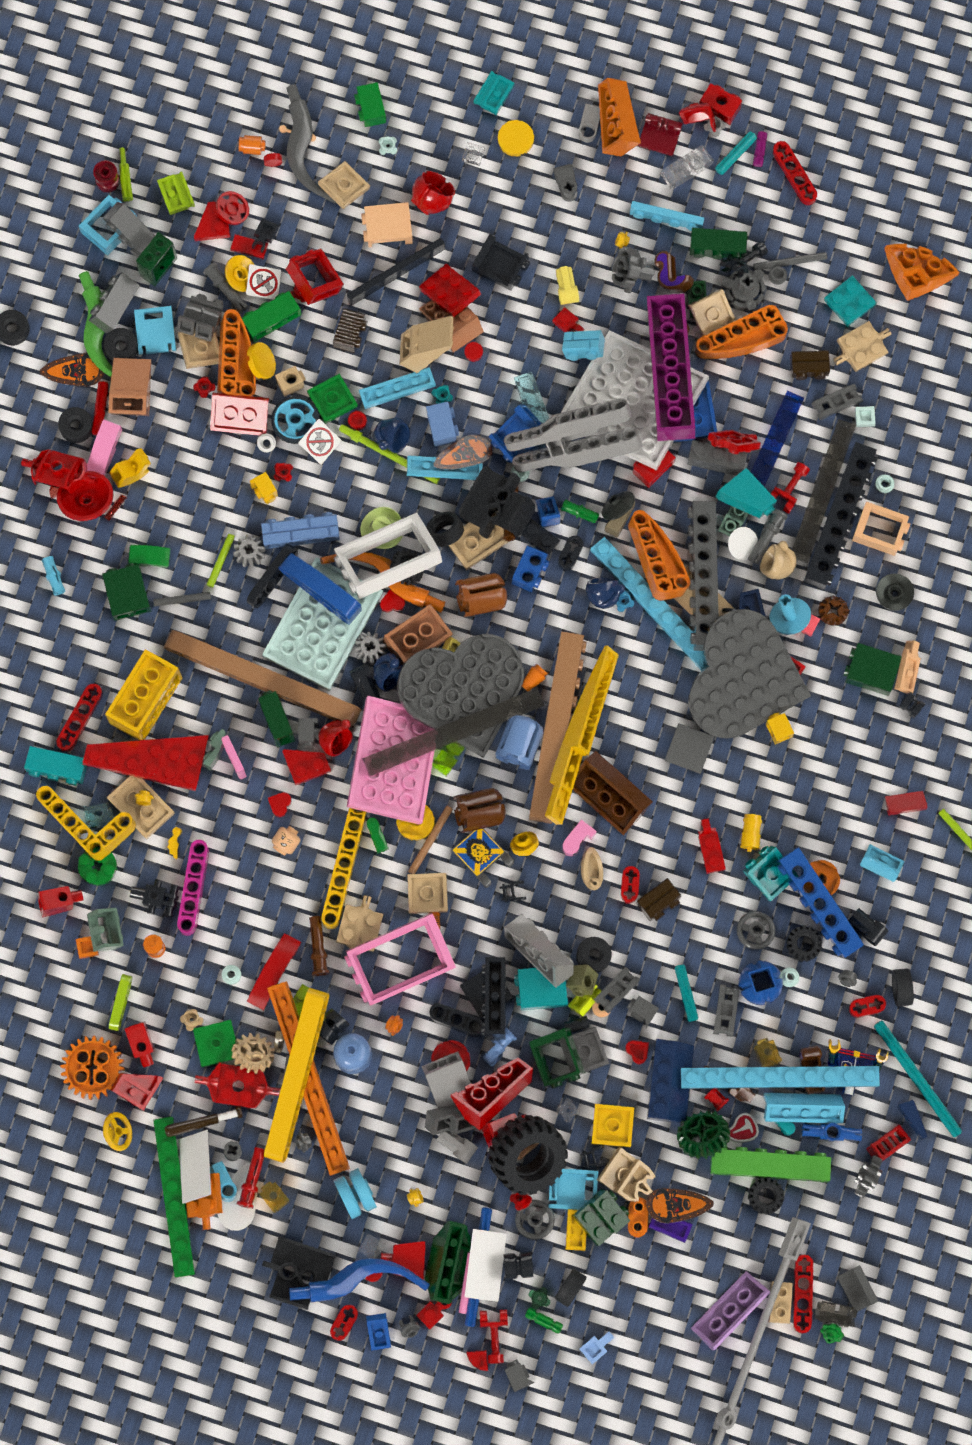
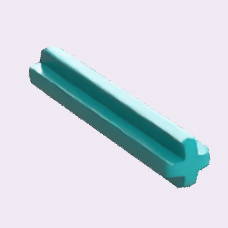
M748 132L715 167L718 174L723 175L757 140L755 133Z
M684 964L675 966V973L687 1019L689 1022L698 1020L699 1017Z

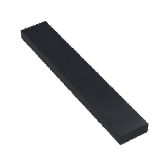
M442 238L437 239L347 293L349 304L351 306L444 251L445 243Z

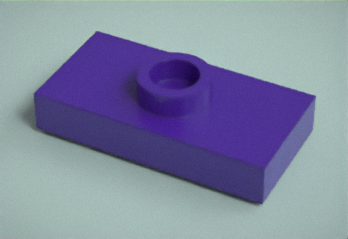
M652 1218L648 1228L685 1243L693 1224L684 1220L673 1223H660Z

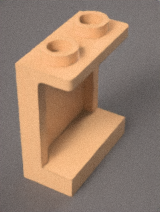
M409 202L364 207L365 213H362L361 216L362 225L366 224L367 231H363L364 242H368V248L372 247L374 243L404 240L405 244H413Z

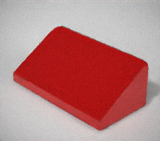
M923 791L885 796L888 816L922 811L928 808Z

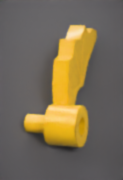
M179 827L173 828L172 833L174 835L169 839L167 846L169 854H172L176 860L178 859L179 847L177 840L182 834V830Z

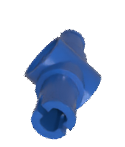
M821 1123L820 1125L802 1124V1129H805L802 1131V1136L819 1137V1139L829 1142L844 1141V1139L862 1140V1135H855L862 1134L861 1128H845L844 1125L836 1123ZM829 1127L836 1129L837 1135L835 1138L828 1136L827 1129Z

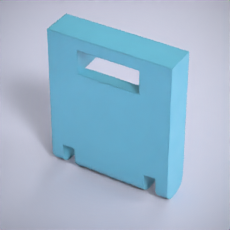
M171 306L134 310L139 355H143L142 347L144 346L146 347V354L169 352L168 344H172V351H176ZM163 313V318L145 320L146 314Z
M562 1169V1175L560 1178H556V1183L550 1186L549 1200L557 1201V1204H549V1208L579 1210L589 1201L585 1200L586 1181H593V1196L597 1193L598 1171Z

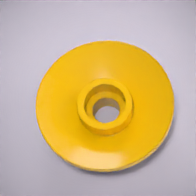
M242 255L234 256L228 260L225 266V276L233 289L239 292H246L249 265L255 264L249 258Z

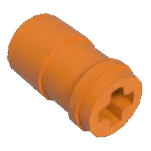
M149 935L143 942L145 951L152 958H159L165 953V944L159 936Z

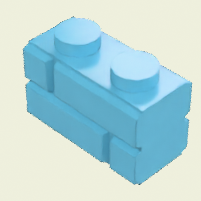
M601 330L564 332L562 351L566 359L577 361L581 358L595 360L596 358L603 357L605 338Z

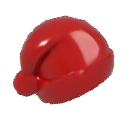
M349 720L331 721L321 728L318 734L319 744L327 755L336 757L351 744L353 735L349 730L351 726Z

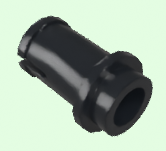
M581 1016L580 1018L564 1022L565 1027L570 1028L571 1032L581 1029L587 1030L586 1028L590 1027L587 1016Z

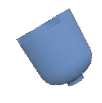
M348 1033L336 1041L333 1057L341 1071L347 1074H358L369 1067L372 1061V1049L369 1042L363 1036L357 1033Z

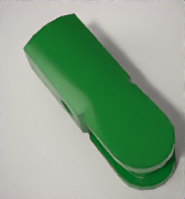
M369 818L367 820V827L377 853L389 850L379 822L375 818Z

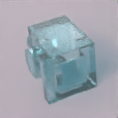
M107 803L83 806L88 828L106 826L114 818L112 807H108ZM101 811L102 815L100 817H96L95 813Z

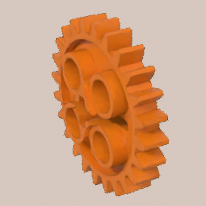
M93 1035L92 1041H89L88 1037L85 1036V1042L83 1043L77 1039V1046L70 1044L73 1049L72 1051L65 1050L69 1056L62 1057V1060L66 1062V1064L60 1065L61 1068L66 1070L61 1073V1076H67L63 1081L64 1084L70 1083L68 1090L75 1088L74 1095L76 1096L81 1092L82 1099L87 1094L90 1100L93 1099L94 1095L100 1099L101 1093L107 1097V1090H110L119 1076V1071L125 1070L124 1067L120 1066V1064L124 1063V1060L118 1059L122 1053H115L116 1045L110 1048V1040L104 1044L103 1037L97 1041L96 1036ZM95 1050L94 1065L97 1069L93 1070L94 1081L93 1085H90L91 1071L88 1067L92 1066V1051ZM87 1053L88 1060L83 1063L79 1062V1055ZM103 1053L107 1054L108 1060L105 1063H99L98 1057ZM85 1072L87 1079L84 1082H78V1075ZM100 1073L107 1075V1079L103 1083L97 1082V1076Z

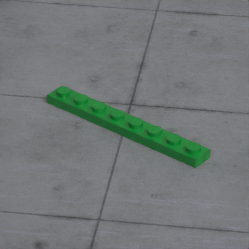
M174 1117L154 1119L175 1278L195 1275L186 1204H182L181 1169L176 1136L167 1137L164 1130L165 1126L174 1124Z

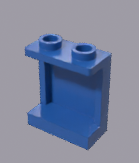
M518 405L514 409L515 413L495 433L489 435V438L492 440L491 444L496 449L502 451L504 459L509 463H512L515 456L530 452L535 446L508 451L504 438L510 433L538 427L542 424L526 405Z

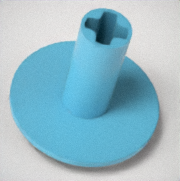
M785 594L779 598V602L771 609L769 619L777 632L792 635L801 632L807 627L811 620V610L805 601L791 598L790 595Z

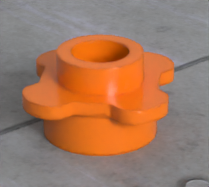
M398 1015L396 1017L391 1016L386 1023L385 1029L394 1036L402 1029L403 1019Z

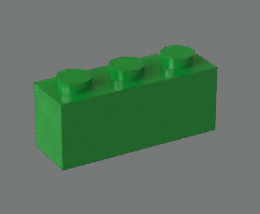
M290 291L278 294L270 302L262 303L257 310L245 313L242 320L253 343L302 314L299 305Z

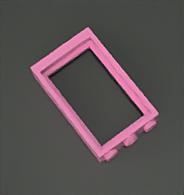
M432 913L346 950L347 956H344L348 967L352 966L355 971L352 976L356 985L360 984L363 989L360 994L364 1003L368 1002L370 1006L456 968ZM425 926L441 965L373 994L357 955Z

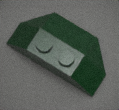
M447 1221L433 1238L425 1274V1281L430 1284L428 1288L429 1296L433 1301L450 1304L462 1292L467 1255L470 1253L472 1241L467 1231V1225Z

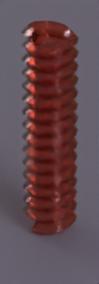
M120 495L105 515L108 521L118 511L122 503L125 502L126 496Z

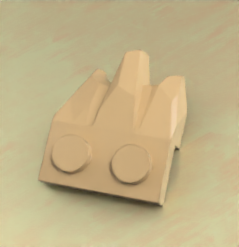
M618 1147L597 1178V1181L628 1201H639V1191L646 1195L653 1192L646 1180L653 1179L656 1176L642 1161L635 1159L624 1149Z

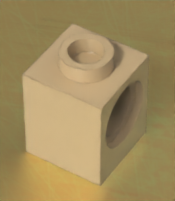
M296 366L275 375L276 382L284 397L304 388L303 381L306 379L301 370L298 371ZM289 378L296 379V381L292 384L287 382Z

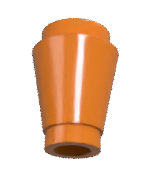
M538 664L534 667L532 666L523 680L522 687L530 692V690L546 679L545 677L548 673Z

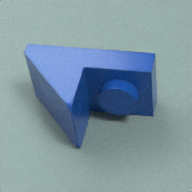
M386 1313L366 1316L371 1351L391 1348Z

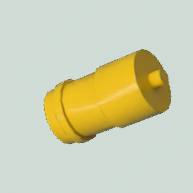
M744 815L740 847L747 849V852L760 849V828L762 824V816Z

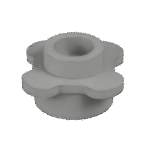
M715 116L716 132H713L710 119L708 123L704 124V130L711 132L714 137H717L720 131L725 129L726 124Z

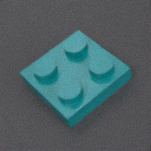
M853 275L824 297L827 305L847 327L877 304Z

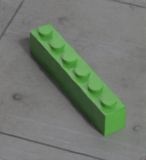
M726 1146V1148H721V1153L716 1152L715 1157L711 1155L710 1174L827 1183L830 1181L831 1157H826V1153H814V1156H809L807 1152L795 1151V1154H787L786 1150H775V1153H767V1149L756 1148L755 1152L747 1151L746 1147H736L735 1150H728V1146Z

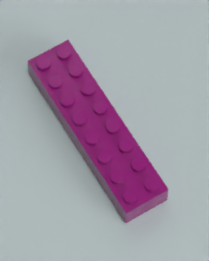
M684 293L647 296L657 441L695 439V419Z

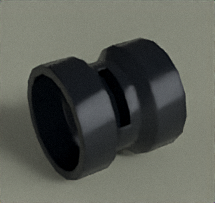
M910 692L899 707L902 710L908 711L909 716L914 719L926 704L923 701H918L916 696Z

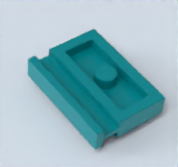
M491 71L476 95L474 104H478L481 108L497 115L515 83Z

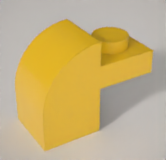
M142 448L136 449L128 460L116 463L109 474L118 488L124 487L148 474V467L151 463Z

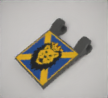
M484 828L472 831L451 850L485 888L491 885V880L484 872L498 859L501 858L509 868L514 865L513 858L503 850Z

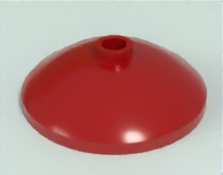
M87 471L89 476L98 477V483L96 485L84 483L72 494H69L67 489L59 487L57 503L61 512L68 518L77 521L92 520L104 514L112 504L114 496L112 485L105 476L97 472Z

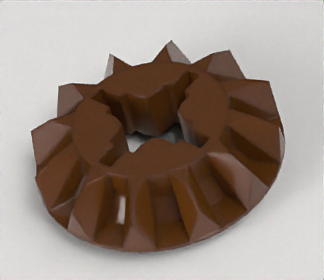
M834 595L825 597L818 608L821 620L831 626L842 624L847 619L849 613L847 602L841 597ZM830 605L834 608L839 607L837 615L835 613L827 614L831 609Z

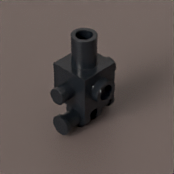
M155 879L154 885L146 884L145 889L131 887L130 898L142 900V904L148 907L147 914L154 915L156 909L163 910V907L166 906L163 915L173 917V910L177 907L175 900L179 899L177 893L180 886L171 884L170 893H167L166 888L161 887L163 881Z

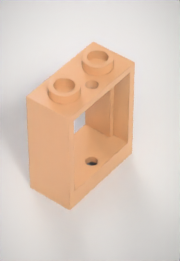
M866 501L852 541L895 556L897 550H902L904 540H901L903 533H908L910 523H907L909 516ZM870 512L901 523L894 545L863 534Z

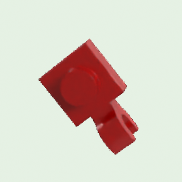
M566 307L552 320V323L563 332L585 330L581 325L577 324L579 318Z

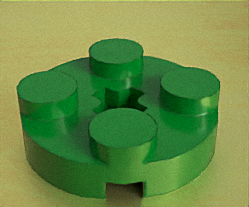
M95 847L93 853L98 852L101 847ZM85 851L78 860L80 876L84 881L95 886L109 883L117 871V861L112 852L104 859L98 861L94 860ZM97 861L103 863L100 871L92 868Z

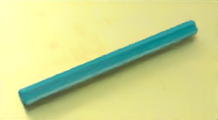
M882 1020L876 1023L874 1028L953 1137L962 1133L961 1128L887 1025Z

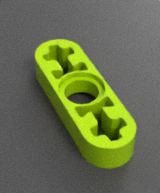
M125 974L121 976L109 1022L110 1030H120L132 984V976Z

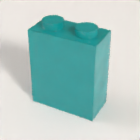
M536 968L517 969V975H514L515 987L519 986V994H516V1005L520 1006L521 1011L568 1006L566 980L555 988Z

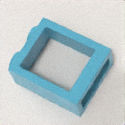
M110 195L79 225L80 232L107 256L121 243L118 239L119 235L115 232L107 241L91 225L110 206L113 207L116 202L122 203L118 198H112Z

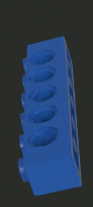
M794 848L777 860L779 871L783 876L785 874L790 879L788 884L794 892L798 891L801 896L799 898L800 902L805 908L808 907L812 912L810 917L815 924L819 923L823 928L821 933L826 940H831L834 945L832 949L835 954L846 958L864 945L800 848ZM795 866H799L802 869V873L798 877H795L792 873ZM806 882H810L813 886L810 893H806L803 889ZM817 898L823 900V907L821 909H817L814 906ZM829 914L834 917L832 925H827L825 922V918ZM842 930L845 933V939L839 942L836 939V934Z

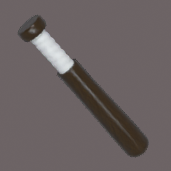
M238 1106L235 1107V1110L229 1112L215 1113L165 1126L164 1130L167 1137H172L218 1124L220 1121L237 1117L240 1119L243 1117L241 1107Z

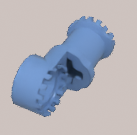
M506 1028V1040H491L494 1046L487 1051L488 1054L485 1053L483 1056V1060L491 1067L502 1058L505 1048L512 1041L517 1040L508 1028Z

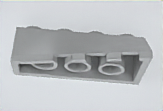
M521 914L504 927L505 938L555 988L573 975L574 963L571 958L565 957L561 953L560 948L555 943L552 944L548 940L547 935L543 931H539L530 918H526Z

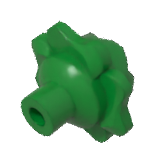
M834 1323L829 1325L823 1324V1328L820 1330L823 1338L829 1344L841 1342L844 1337L841 1327Z

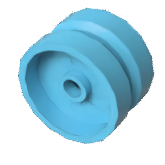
M359 1168L349 1172L352 1182L350 1186L343 1176L333 1180L351 1219L361 1215L359 1202H362L364 1209L368 1212L377 1208L366 1178L363 1179Z

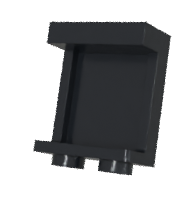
M489 234L472 264V272L512 291L514 286L517 287L519 285L522 271H526L529 267V254L525 252L523 255L497 242L496 237Z

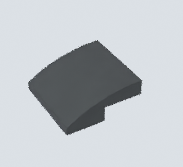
M678 723L665 761L701 774L714 736Z

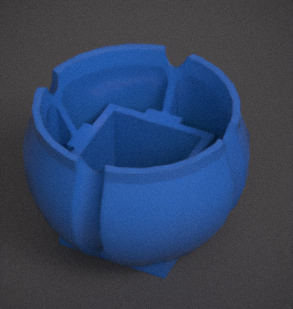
M759 960L756 961V964L749 963L744 967L739 976L738 985L742 988V996L755 1005H765V1002L772 1003L775 1001L783 988V979L779 977L781 974L780 970L767 961ZM767 971L772 988L756 992L751 975Z

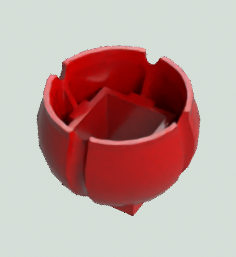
M426 171L413 184V198L411 202L425 215L439 213L450 206L455 195V189L451 182H445L446 178L433 171Z

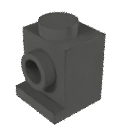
M318 718L298 719L299 745H303L304 748H313L315 739H318V728H315V726H319Z

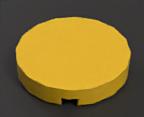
M508 121L502 125L498 132V144L501 150L509 156L518 157L524 153L526 154L533 146V130L523 121Z
M262 342L252 344L247 351V356L250 359L248 366L251 372L258 379L266 380L271 378L276 370V362L271 349Z
M425 805L422 824L396 819V825L403 837L419 841L431 833L435 818L430 808Z

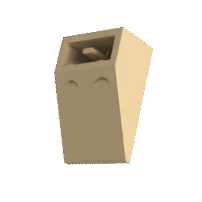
M449 316L413 325L402 333L399 364L418 373L435 359H438L443 353L450 350L453 345V317Z

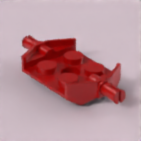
M47 449L41 451L33 461L25 458L21 461L22 466L31 468L34 485L37 484V481L67 489L69 494H72L84 483L94 485L98 483V477L87 474V463L84 458ZM59 465L62 466V468L59 470H53L55 467Z
M220 1062L209 1076L196 1075L194 1083L208 1086L214 1103L257 1109L266 1096H279L281 1088L270 1087L267 1084L264 1072L258 1069L257 1074H255L254 1070L247 1073V1068L241 1070L240 1066L222 1064ZM237 1081L244 1083V1088L240 1092H236L233 1089V1084Z

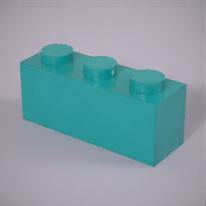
M30 746L24 769L26 772H29L28 775L33 777L43 775L47 776V779L58 782L61 779L65 780L69 785L77 786V783L83 784L87 766L82 765L84 759L82 757Z

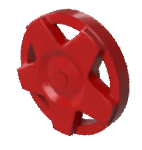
M227 191L218 197L216 211L222 221L231 225H239L247 219L249 205L241 194Z

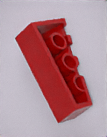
M517 1057L499 1067L493 1074H487L475 1084L471 1083L465 1086L464 1090L451 1094V1098L464 1119L478 1130H481L532 1082L533 1068Z

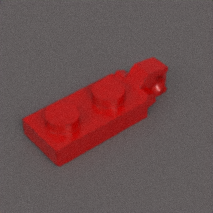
M709 818L703 819L700 822L702 830L698 831V840L706 874L724 871L726 867L716 828H711Z

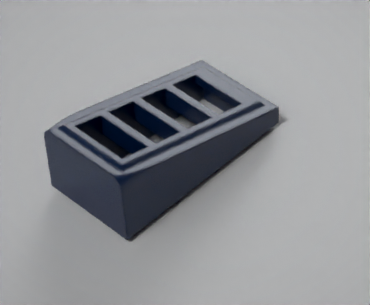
M911 1100L898 1105V1110L921 1140L927 1138L928 1135L915 1101Z

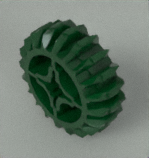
M701 1110L698 1114L693 1112L691 1117L686 1116V1121H681L680 1127H677L679 1147L685 1155L689 1154L691 1158L696 1156L698 1160L701 1157L707 1160V1157L710 1155L715 1157V1153H721V1148H726L727 1143L730 1142L728 1122L724 1120L722 1115H718L716 1111L712 1114L709 1110L706 1113H703Z

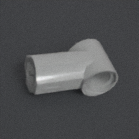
M451 1131L440 1133L436 1140L452 1151V1154L465 1164L469 1162L478 1149L468 1139L462 1138L458 1134L454 1135Z

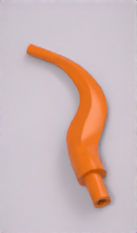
M368 552L348 559L370 564L377 568L380 573L390 569L391 564L390 559ZM336 554L320 557L321 564L335 562L334 557H336ZM401 581L388 586L398 596L420 608L431 604L434 610L442 613L446 603L430 596V591L413 584L407 585V582L401 584Z

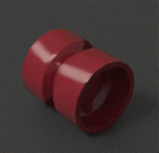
M107 160L98 162L93 169L97 187L106 193L115 191L120 184L115 164Z

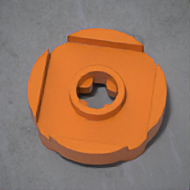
M825 860L811 862L810 865L818 877L820 875L824 876L823 879L826 882L823 884L832 896L840 884V876L836 867ZM806 882L803 889L806 893H810L813 886L810 882Z

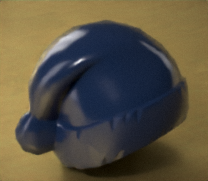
M390 418L380 421L376 425L373 435L374 439L379 443L381 450L388 449L392 453H399L406 447L409 441L410 430L402 419Z
M593 578L587 582L585 591L588 599L594 606L608 609L619 601L620 594L625 591V586L620 584V580Z
M392 653L382 655L374 665V678L377 686L384 692H388L397 686L399 672L403 666Z

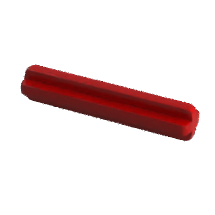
M99 381L92 425V434L96 436L105 417L109 387L108 382Z

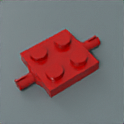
M735 430L710 432L707 439L711 441L712 446L727 448L728 452L733 454H739V452L749 453L751 450H758L761 442L757 441L756 434H742Z

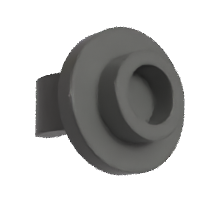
M410 1315V1323L406 1325L403 1324L402 1320H399L400 1332L403 1337L412 1338L420 1330L419 1324Z

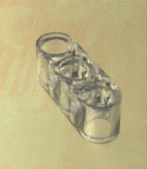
M700 146L664 168L660 172V176L669 189L672 190L710 167L714 160L705 147Z

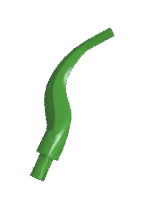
M88 271L79 274V278L84 288L82 295L88 308L84 329V346L94 364L111 377L113 367L105 358L101 344L105 332L88 321L92 315L90 314L92 308L100 302L101 290L98 286L94 285Z

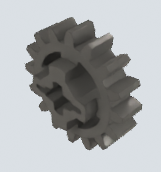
M874 1155L870 1159L869 1164L864 1162L854 1183L858 1184L854 1194L864 1198L868 1190L873 1191L883 1172L879 1169L882 1159Z

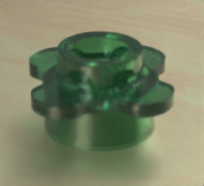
M541 1287L537 1291L531 1290L528 1294L532 1300L531 1306L535 1310L541 1306L548 1307L551 1303L547 1297L548 1290L545 1287Z

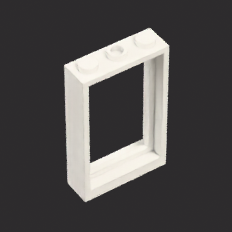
M418 513L334 549L336 566L342 568L341 573L344 580H349L348 585L352 594L356 593L359 599L442 563L440 550ZM413 531L425 551L424 554L364 581H359L348 559Z

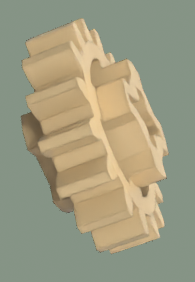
M249 1033L248 1037L242 1035L241 1039H236L232 1048V1058L235 1059L234 1064H241V1070L247 1068V1073L254 1070L255 1074L258 1073V1069L264 1072L266 1067L270 1068L274 1060L275 1048H271L272 1042L266 1043L267 1037L261 1039L259 1034L253 1037Z

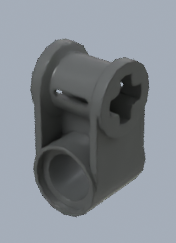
M572 164L553 168L562 199L567 202L574 201L577 198V183Z

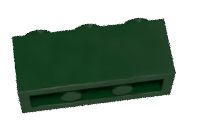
M692 228L689 255L696 258L706 256L713 259H723L730 256L741 259L746 255L748 232Z

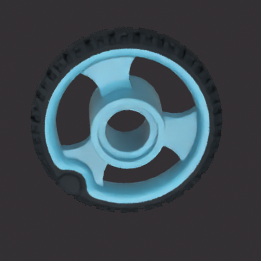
M297 396L289 397L276 405L272 413L271 424L275 434L282 441L298 444L304 435L297 437L296 432L303 430L306 423L314 425L320 419V415L316 406L308 399ZM291 404L304 405L310 412L304 414L300 409H291ZM280 413L286 415L288 429L285 432H282L278 425ZM295 417L301 419L298 423L291 422Z

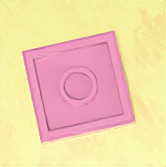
M228 735L222 737L223 746L239 779L246 778L244 768Z

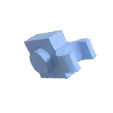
M610 1332L606 1333L600 1340L594 1336L580 1348V1351L591 1364H594L607 1352L604 1346L614 1336Z

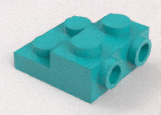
M765 846L759 851L760 855L755 860L752 858L745 863L744 866L746 868L743 872L752 884L758 887L767 900L772 901L789 886L788 882L790 879L786 874L783 876L777 867L779 865L777 860L783 857V855L776 847ZM793 869V870H792L793 875H794L795 877H798L799 875H798V874L796 873V871Z

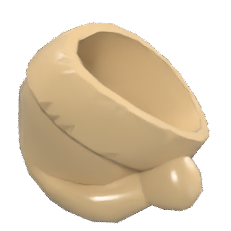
M781 541L778 545L772 544L761 559L760 571L770 579H784L794 571L796 555L794 551L788 548L786 541Z

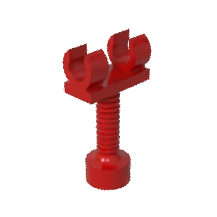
M797 462L793 468L795 474L784 491L775 486L770 493L775 499L780 496L788 501L783 509L788 514L797 502V499L790 495L800 478L802 476L806 477L810 471L805 464Z
M507 1309L499 1310L500 1322H488L487 1311H480V1328L490 1327L491 1349L493 1352L488 1355V1364L504 1363V1355L499 1352L498 1327L508 1326Z

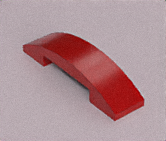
M284 933L261 971L247 999L248 1003L263 1011L265 1010L271 999L267 988L279 983L302 942Z

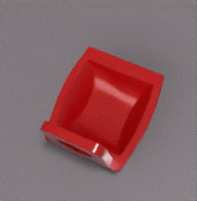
M708 103L689 104V106L679 111L684 124L710 119L713 132H716L715 115Z

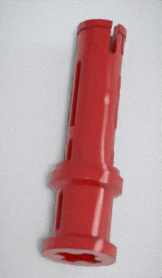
M254 1148L245 1183L241 1185V1196L236 1203L238 1206L248 1209L254 1208L253 1200L255 1193H258L257 1182L264 1161L265 1149Z

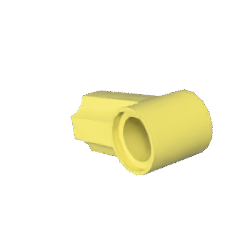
M564 266L556 269L560 305L579 302L577 285L575 286L572 267Z

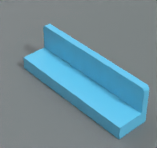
M764 1093L763 1095L766 1103L764 1113L766 1122L843 1123L845 1104L841 1095Z

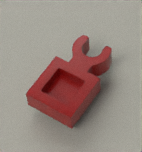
M430 1301L416 1316L431 1330L444 1317L441 1311L448 1309L452 1303L442 1305L441 1302H437L434 1305Z

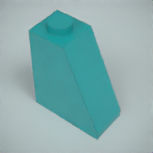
M747 468L719 489L716 495L718 500L759 519L764 515H770L775 510L774 505L777 501Z

